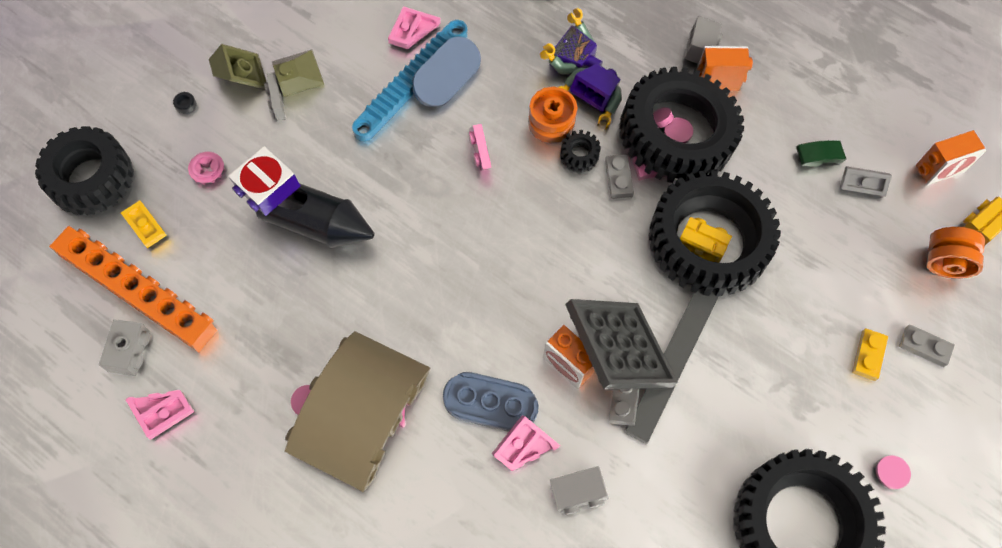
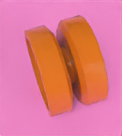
M546 87L537 91L531 98L528 118L529 129L534 137L542 142L558 143L562 142L564 138L566 139L568 133L571 135L574 130L577 114L575 98L570 92L559 87Z
M945 227L935 230L930 234V252L928 253L927 268L930 272L946 278L962 279L977 276L983 270L984 256L982 254L984 253L985 237L982 233L965 227Z

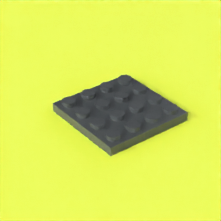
M570 299L565 304L603 389L672 388L678 383L638 303Z

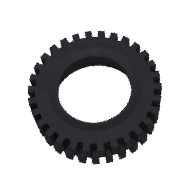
M671 67L669 72H667L666 68H660L658 74L654 70L649 73L648 77L644 75L640 82L637 81L633 90H631L621 114V121L619 123L621 131L619 135L620 139H624L623 148H630L627 155L630 159L636 156L635 164L638 167L644 164L646 166L644 172L650 174L652 170L657 172L655 178L659 180L664 175L667 176V182L673 183L675 178L679 179L682 177L685 180L687 174L693 173L696 178L699 171H705L706 176H709L711 170L721 172L742 139L744 116L739 115L742 111L740 105L734 106L737 99L735 96L728 97L730 90L727 87L723 90L720 89L722 84L720 81L716 80L712 83L710 81L712 76L708 74L704 78L699 76L701 72L699 70H694L693 74L689 73V68L683 67L681 72H678L677 67ZM661 102H677L688 105L700 112L709 121L714 134L709 139L694 144L673 140L665 135L655 123L653 106Z
M711 170L709 176H706L705 171H699L696 178L693 173L687 174L685 180L681 177L676 180L675 185L672 183L668 186L667 191H664L657 204L650 223L649 241H651V252L656 251L653 257L655 262L662 260L660 265L662 272L664 273L668 269L671 271L668 276L669 279L674 281L678 277L681 279L679 286L685 288L688 283L692 285L690 291L697 293L699 288H703V295L710 296L712 290H715L716 296H723L726 290L728 295L735 294L737 289L741 292L748 285L751 286L756 282L776 253L775 251L780 243L778 239L781 236V230H777L780 222L779 219H774L777 214L775 208L768 209L771 201L768 197L763 200L761 199L763 192L759 188L753 192L751 190L753 186L751 182L748 181L743 185L740 183L742 177L736 175L735 179L732 180L729 179L730 173L723 172L722 177H718V171ZM699 211H712L726 216L741 232L743 250L740 257L734 262L717 263L695 255L686 248L677 235L678 226L681 221L688 215Z
M796 449L786 454L784 452L777 455L751 473L752 476L743 483L745 487L738 492L737 497L740 498V501L735 503L734 511H738L739 515L734 517L733 520L734 525H739L740 530L735 532L736 539H743L744 545L740 546V548H777L767 528L766 518L769 504L781 490L792 486H803L822 494L834 507L840 523V537L836 548H884L885 541L877 539L878 536L886 534V527L878 526L877 522L885 519L884 512L875 511L874 506L880 505V500L878 497L870 498L868 493L874 489L870 483L865 486L860 483L865 478L860 471L853 475L850 473L854 467L848 462L838 465L841 458L836 455L826 458L827 452L819 450L813 454V449H804L801 452Z

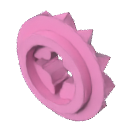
M214 152L197 154L192 158L188 166L191 178L196 183L200 182L204 185L209 182L214 183L218 177L221 178V174L225 170L222 158ZM201 166H203V167H204V166H205V167H209V166H210L211 169H212V172H211V171L209 172V171H207V170L204 172V170L202 169Z

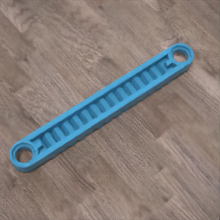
M453 20L448 23L440 33H436L435 38H431L430 43H427L424 49L420 50L419 55H415L414 60H410L408 66L405 65L403 71L400 70L399 75L394 77L393 82H389L388 87H384L382 93L377 94V98L373 99L371 104L366 106L365 111L352 125L353 133L357 140L368 141L372 139L414 95L412 90L414 74L447 40L457 36L467 38L466 23L461 20ZM459 28L463 32L461 34H453L452 30ZM361 126L369 127V131L366 133H360L358 129Z

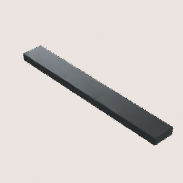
M699 288L697 293L693 294L664 352V356L677 382L719 297L716 296L715 290H712L710 296L703 295V288ZM675 386L672 388H647L637 407L635 426L628 425L625 433L647 444Z

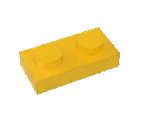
M141 200L121 212L147 249L167 236Z
M866 328L862 331L852 370L853 374L873 381L879 379L888 340L887 335Z

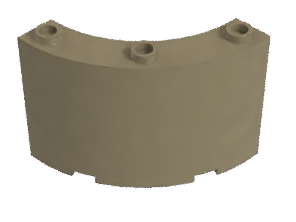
M354 331L348 338L344 337L341 340L337 351L331 357L320 376H316L309 386L311 391L301 408L294 426L286 434L285 440L288 442L284 452L364 492L376 476L386 452L383 450V447L388 437H393L403 419V409L406 404L411 406L419 392L424 388L431 368Z

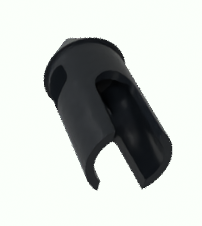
M299 183L301 186L286 198L303 205L300 209L290 210L277 206L267 216L259 210L256 212L257 217L263 221L327 244L330 248L370 240L375 235L351 200L332 196Z

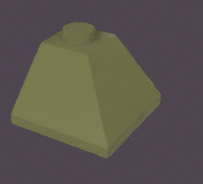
M221 44L209 58L214 77L265 89L264 83L267 82L257 53Z
M312 50L272 61L284 97L324 85Z

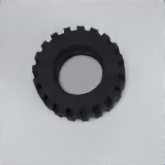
M81 126V129L77 127L69 128L68 132L64 133L62 131L57 134L55 139L51 138L46 143V148L42 147L39 152L41 157L37 158L35 164L37 168L35 176L38 180V185L57 206L66 212H72L75 215H83V212L86 215H94L95 211L104 212L110 205L115 206L119 203L117 200L126 195V188H130L132 184L133 168L131 167V159L117 139L109 132H104L103 129L97 127L92 129L90 126ZM89 160H102L99 169L92 177L82 182H69L70 176L77 166Z

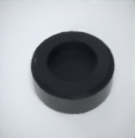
M189 92L178 93L173 99L175 109L181 114L191 113L197 105L194 96Z

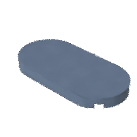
M457 36L447 40L414 74L412 90L416 99L429 107H440L446 104L479 69L481 55L477 46L465 37Z
M463 372L451 378L443 390V402L446 410L451 416L461 421L509 432L522 415L534 423L538 414V401L535 395L527 386L520 383L473 372Z

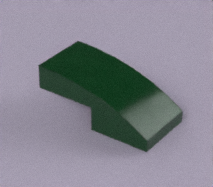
M816 141L796 146L802 166L819 167L823 163L841 164L847 160L841 141Z

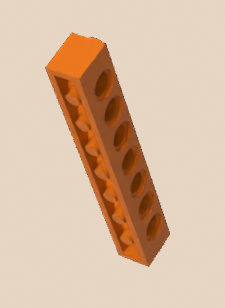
M68 226L49 246L61 258L198 353L218 331L213 326L214 320L203 312L201 315L194 311L196 308L186 300L182 303L176 299L178 296L168 288L165 290L159 288L160 283L151 276L143 277L141 275L143 272L133 264L129 266L124 264L125 260L116 252L108 253L106 251L108 248L98 240L95 242L89 240L90 236L79 228L76 231ZM138 284L136 288L131 290L133 285ZM156 296L153 301L148 302L151 297ZM174 308L172 313L166 315L169 309ZM193 320L190 326L184 327L187 321Z

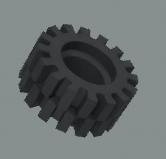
M575 130L572 131V135L569 133L566 135V139L564 138L562 141L560 158L563 159V165L567 164V169L570 170L574 167V172L581 169L582 173L585 172L586 168L589 171L592 169V166H596L601 146H599L600 142L596 140L594 134L590 137L591 132L589 131L583 134V130H579V134H577ZM576 146H582L589 153L586 156H577L572 152V149Z

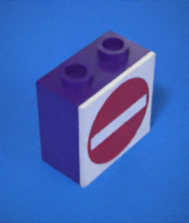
M265 146L228 176L234 184L232 187L233 191L240 198L245 196L248 199L246 203L255 212L259 210L265 216L301 186L294 173Z

